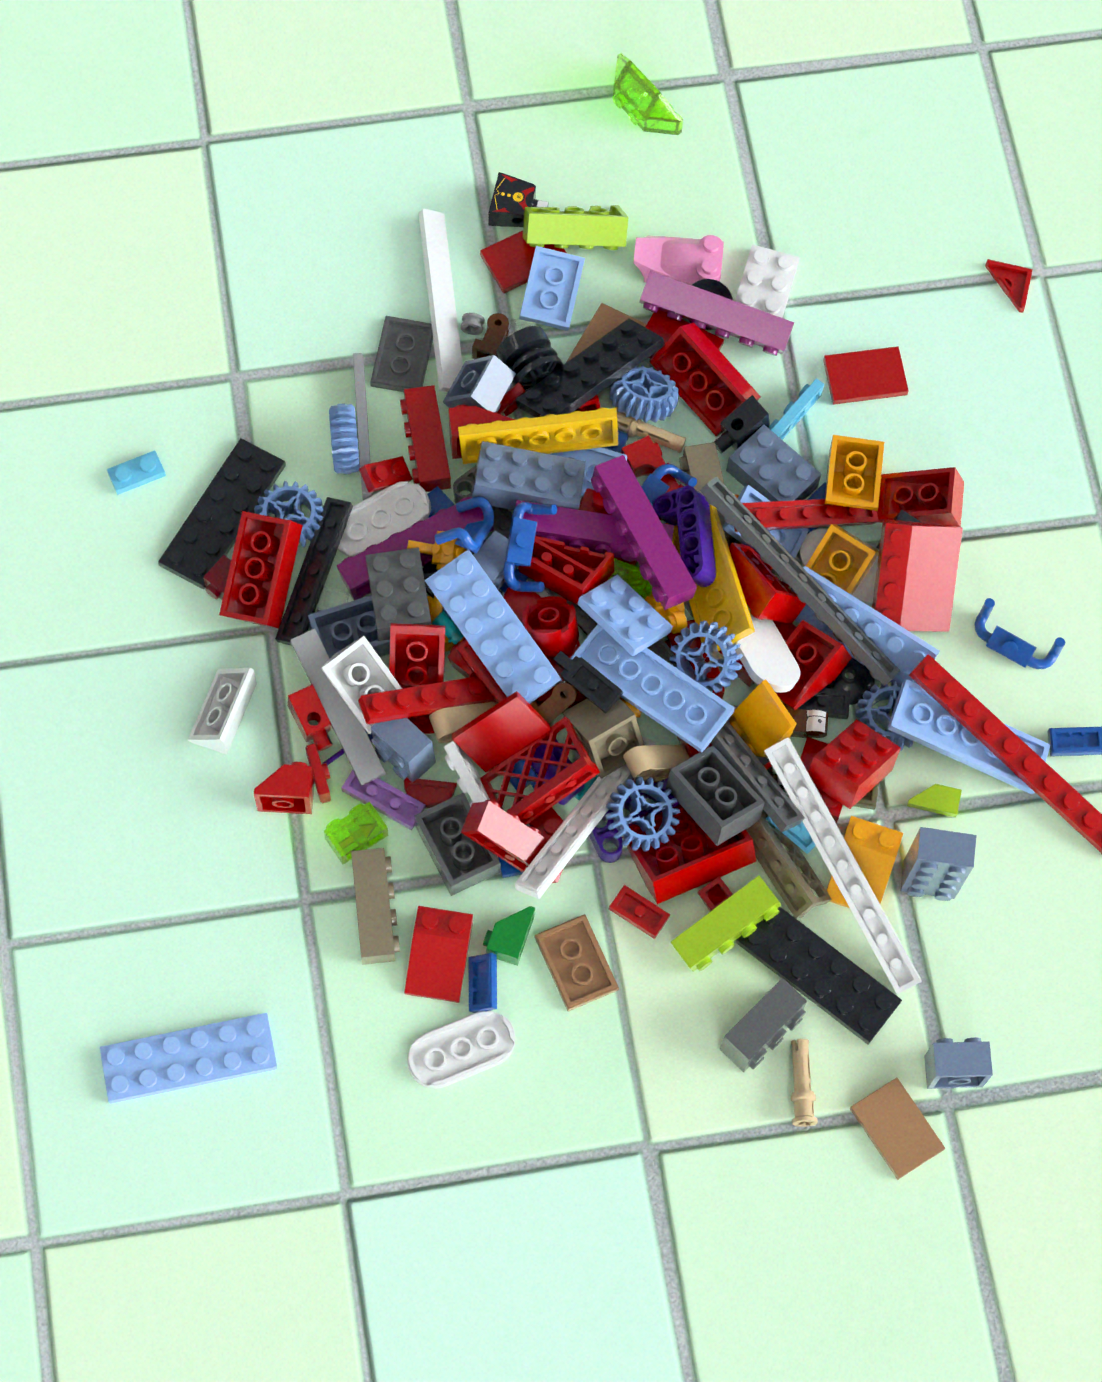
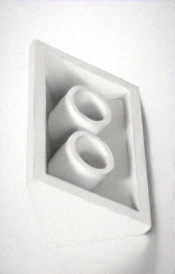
M365 636L335 653L321 667L368 734H371V727L374 724H366L358 702L361 695L402 689Z
M234 668L217 670L189 735V742L225 755L228 754L257 685L253 669Z

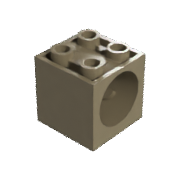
M587 698L562 712L563 717H567L570 720L590 760L597 765L600 771L597 775L601 779L626 765L623 755L628 750L636 746L645 745L635 714L620 698L607 713H604Z

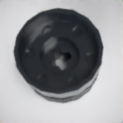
M529 326L514 332L496 350L497 358L516 373L512 380L513 386L519 382L526 391L563 365V362L557 356L556 350L551 348V342L545 331L540 326Z

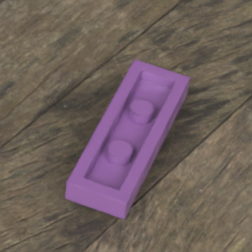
M353 770L341 787L342 792L411 831L415 826L414 815L426 809L425 804L379 778L361 786Z

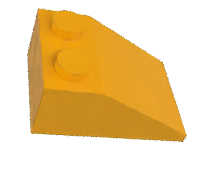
M839 435L832 436L827 465L825 504L878 510L885 442Z
M831 524L806 564V567L853 595L877 559L879 551L840 526Z
M766 679L734 710L729 720L731 726L755 756L768 758L764 750L788 737L790 738L796 726V722Z
M851 816L843 837L881 904L903 833ZM831 874L826 890L831 897L829 902L850 908Z

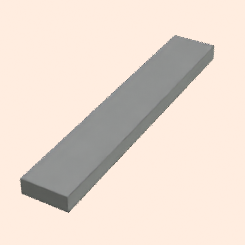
M353 353L361 468L371 463L363 354ZM361 476L362 499L365 500L372 497L373 492H368Z
M310 630L291 639L292 647L311 685L313 684L331 722V726L360 785L362 786L386 775L364 727L321 669L330 658L316 630Z

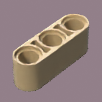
M488 702L439 709L430 714L429 719L438 743L452 742V733L497 703Z
M641 745L631 748L623 755L635 782L636 778L640 776L644 779V782L649 777L653 778L654 781L664 780L669 777L670 769L690 758L684 745Z

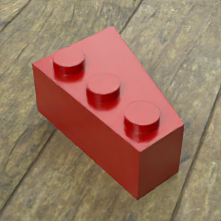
M535 536L530 566H518V569L522 574L536 582H543L545 587L578 605L579 597L606 582L615 572L614 553L605 552V554L589 551L587 547L574 548L565 546V542Z
M732 543L729 547L746 604L751 609L750 613L759 620L768 619L793 624L806 606V603L800 601L796 593L789 588L790 586L771 572L773 568L765 563L750 546Z

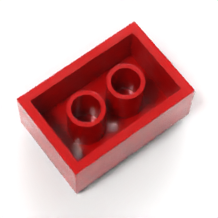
M856 719L814 756L808 773L818 789L851 809L893 770L901 747Z

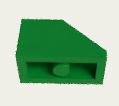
M529 906L496 922L493 931L487 930L483 946L487 947L486 954H496L498 960L518 966L535 917L536 908Z

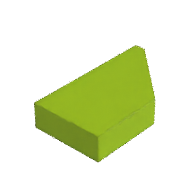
M934 784L909 799L907 806L956 818L962 790Z

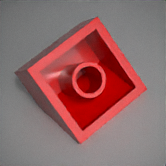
M292 762L291 765H282L254 788L257 811L312 814L315 785L312 766H307L304 762Z

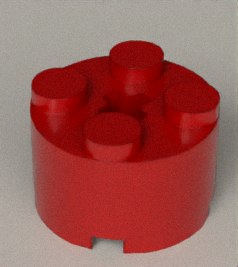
M557 596L542 597L537 599V604L532 607L528 605L522 613V623L545 657H554L560 651L567 656L572 654L573 648L579 641L575 607L569 605L566 599Z

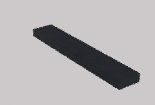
M330 497L326 498L323 511L321 512L323 520L317 523L320 527L314 531V536L311 539L275 637L278 643L292 646L291 639L308 632V615L315 613L353 508L351 502Z

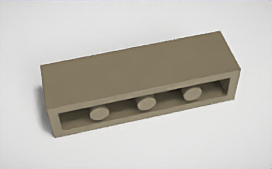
M715 442L684 447L683 457H679L680 469L697 479V484L694 487L703 495L700 490L716 476L724 484ZM717 509L718 516L723 528L726 521L724 520L723 515ZM724 531L728 547H730L732 543H735L736 539Z
M384 848L351 851L362 965L395 962V953L400 952L399 936H393L392 926H397L396 909H390L389 899H395L393 882L388 883L387 873H392L391 856L385 857Z

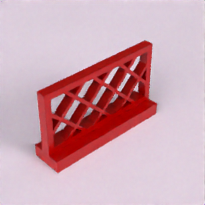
M567 717L562 718L551 726L549 732L479 778L489 799L500 804L502 810H504L502 806L505 796L515 797L512 807L505 812L518 816L521 819L520 822L525 825L600 773L597 765L590 760ZM566 728L568 733L565 744L555 742L558 732ZM540 745H547L543 759L534 758L536 748ZM553 747L563 748L559 762L550 760ZM570 749L577 750L580 758L572 764L566 763ZM519 760L525 761L521 775L512 773L515 763ZM532 762L541 763L538 778L528 776ZM548 765L558 766L556 775L550 780L544 779ZM497 776H504L500 790L493 789L490 781ZM511 778L520 779L516 793L507 792ZM527 780L536 782L534 791L529 795H524L523 792Z

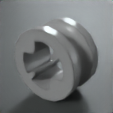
M469 312L463 314L461 330L470 335L481 334L483 332L482 325L485 322L484 317L477 313Z

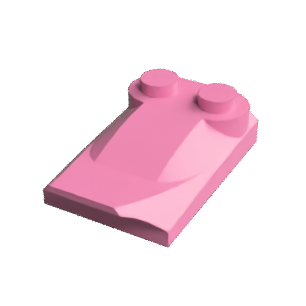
M707 235L702 239L665 236L637 237L633 264L641 271L645 283L650 271L689 285L702 279H714L720 282L724 241L714 235Z

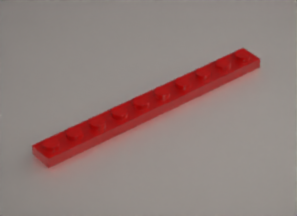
M929 654L926 655L909 676L1102 854V814Z

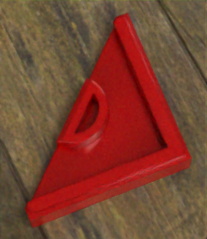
M987 259L985 267L1017 310L1023 313L1033 269Z

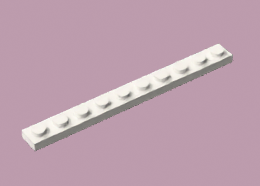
M788 737L764 750L791 801L805 817L803 820L805 827L896 994L898 995L922 982L790 738Z

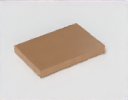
M601 303L566 362L628 318L644 327L647 324Z
M585 914L534 935L567 1012L619 991L616 980Z
M898 1078L893 1079L850 1107V1110L897 1180L946 1149Z

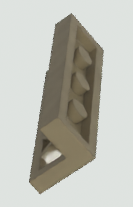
M762 812L760 820L746 828L753 839L755 856L794 918H802L813 907L827 904L831 897L798 846L774 825V828H772L766 821L768 814ZM796 866H798L803 873H801ZM811 889H813L816 892V894L818 895L817 898Z

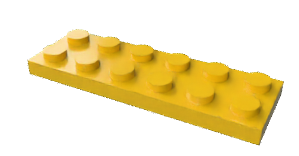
M599 408L585 412L574 411L560 415L548 414L544 417L535 418L523 417L518 420L494 421L478 425L468 424L458 427L463 464L477 463L482 441L545 454L618 445L616 408Z
M709 504L716 578L708 587H699L696 584L697 588L694 597L689 600L695 622L698 625L702 621H707L709 625L712 622H717L718 630L723 626L727 627L726 636L732 633L735 634L734 639L731 640L732 643H735L755 632L717 509ZM678 525L674 526L672 543L680 555ZM700 637L701 643L705 642L706 637ZM717 644V650L720 651L721 648Z

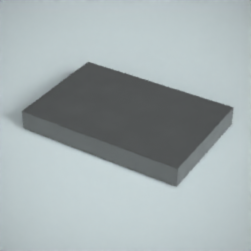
M385 316L370 381L371 387L404 392V389L423 387L433 343L431 323Z

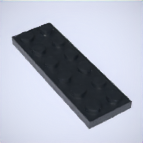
M628 318L517 397V407L533 417L574 412L664 347V338Z
M240 438L159 559V566L204 590L206 587L203 577L223 555L227 556L235 544L242 511L255 513L254 508L256 505H259V497H265L264 491L271 489L285 468V461Z
M782 907L777 908L779 913L768 921L763 919L755 925L757 929L746 938L741 935L736 939V944L779 977L784 978L793 988L867 1045H869L902 1002L901 998L799 920L795 919Z

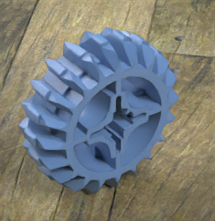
M641 365V367L633 368L610 385L609 399L613 401L612 406L618 407V412L626 413V417L631 416L636 421L640 419L645 423L648 420L656 423L658 419L665 421L666 417H671V414L677 407L679 389L675 386L676 382L670 380L669 375L662 374V370L656 371L652 367L645 368L644 365Z
M345 403L331 406L329 409L334 471L337 474L358 472L360 462L355 407L352 404L345 405Z
M284 481L281 488L274 484L273 492L266 489L264 491L265 497H259V505H256L254 508L255 514L269 516L272 513L276 518L291 520L303 525L299 543L305 548L306 539L311 541L314 531L320 527L317 524L318 521L323 520L321 516L323 507H321L322 500L321 498H316V492L314 490L309 491L306 484L299 488L296 481L292 486H288V483ZM302 504L310 510L311 515L309 518L305 517L304 513L301 512Z
M702 621L699 625L696 622L690 624V629L687 627L681 630L682 636L678 635L674 639L678 645H673L670 649L676 653V655L670 657V661L677 663V666H675L677 669L712 692L714 690L716 693L722 691V686L725 688L731 685L730 680H735L738 677L734 670L741 669L742 665L736 662V660L741 659L743 655L735 651L741 644H733L731 641L734 639L735 634L732 633L726 636L727 627L723 626L718 630L717 622H712L709 625L707 621ZM696 637H706L705 642L701 644L700 648H690L691 643ZM717 644L721 648L723 655L718 652ZM703 653H707L706 657H709V662H705L706 658H703ZM690 661L694 663L695 670L692 668ZM712 667H723L721 673L716 678H706L707 673L711 672Z
M896 680L892 681L890 687L888 684L884 686L881 683L879 688L874 684L870 689L871 692L866 690L863 693L864 699L859 700L857 704L859 709L856 710L855 716L859 718L860 722L901 747L900 751L903 750L904 745L908 748L912 747V740L887 729L891 719L888 713L891 708L893 713L901 688L897 687ZM889 700L886 706H878V709L872 708L879 701ZM876 723L881 724L885 731L878 727Z
M641 776L636 778L635 783L632 779H628L626 787L620 784L617 786L618 793H611L610 798L614 802L606 804V808L613 811L606 814V819L614 820V823L610 824L608 829L613 830L617 828L618 832L614 835V838L618 839L623 836V846H627L632 841V850L635 851L640 847V844L643 851H648L650 844L654 849L659 848L660 842L665 844L669 841L667 834L674 835L676 832L670 825L679 824V820L672 817V815L680 813V809L672 808L677 799L672 798L669 800L667 796L671 794V789L663 792L661 790L663 782L661 781L654 787V780L651 777L645 783ZM639 793L652 796L658 803H648L644 796H640ZM630 795L632 800L630 802L631 813L623 817V805ZM644 809L646 811L653 809V811L648 813L645 817L640 818L638 816L636 818H632L633 816L637 815L638 812L643 811ZM662 811V823L656 832L654 829V816L657 812ZM627 825H638L642 832L645 831L646 835L635 833Z

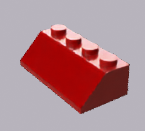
M694 322L680 326L665 343V346L649 361L657 371L662 370L663 375H669L670 380L676 382L675 386L679 389V396L715 436L722 433L720 423L750 396L753 395L757 401L761 398L756 390Z
M242 511L220 608V616L279 629L303 525L291 520Z

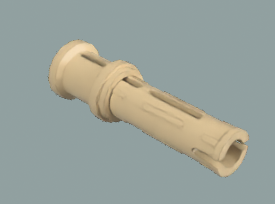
M615 407L618 430L627 433L629 437L637 435L644 438L649 435L653 442L678 451V453L682 452L686 437L645 423L640 419L636 421L631 416L626 417V413L618 412V407Z
M794 1039L791 1041L794 1092H792L791 1101L794 1103L795 1116L792 1119V1125L808 1127L818 1123V1119L814 1117L816 1095L811 1091L809 1040L797 1039L796 1043Z

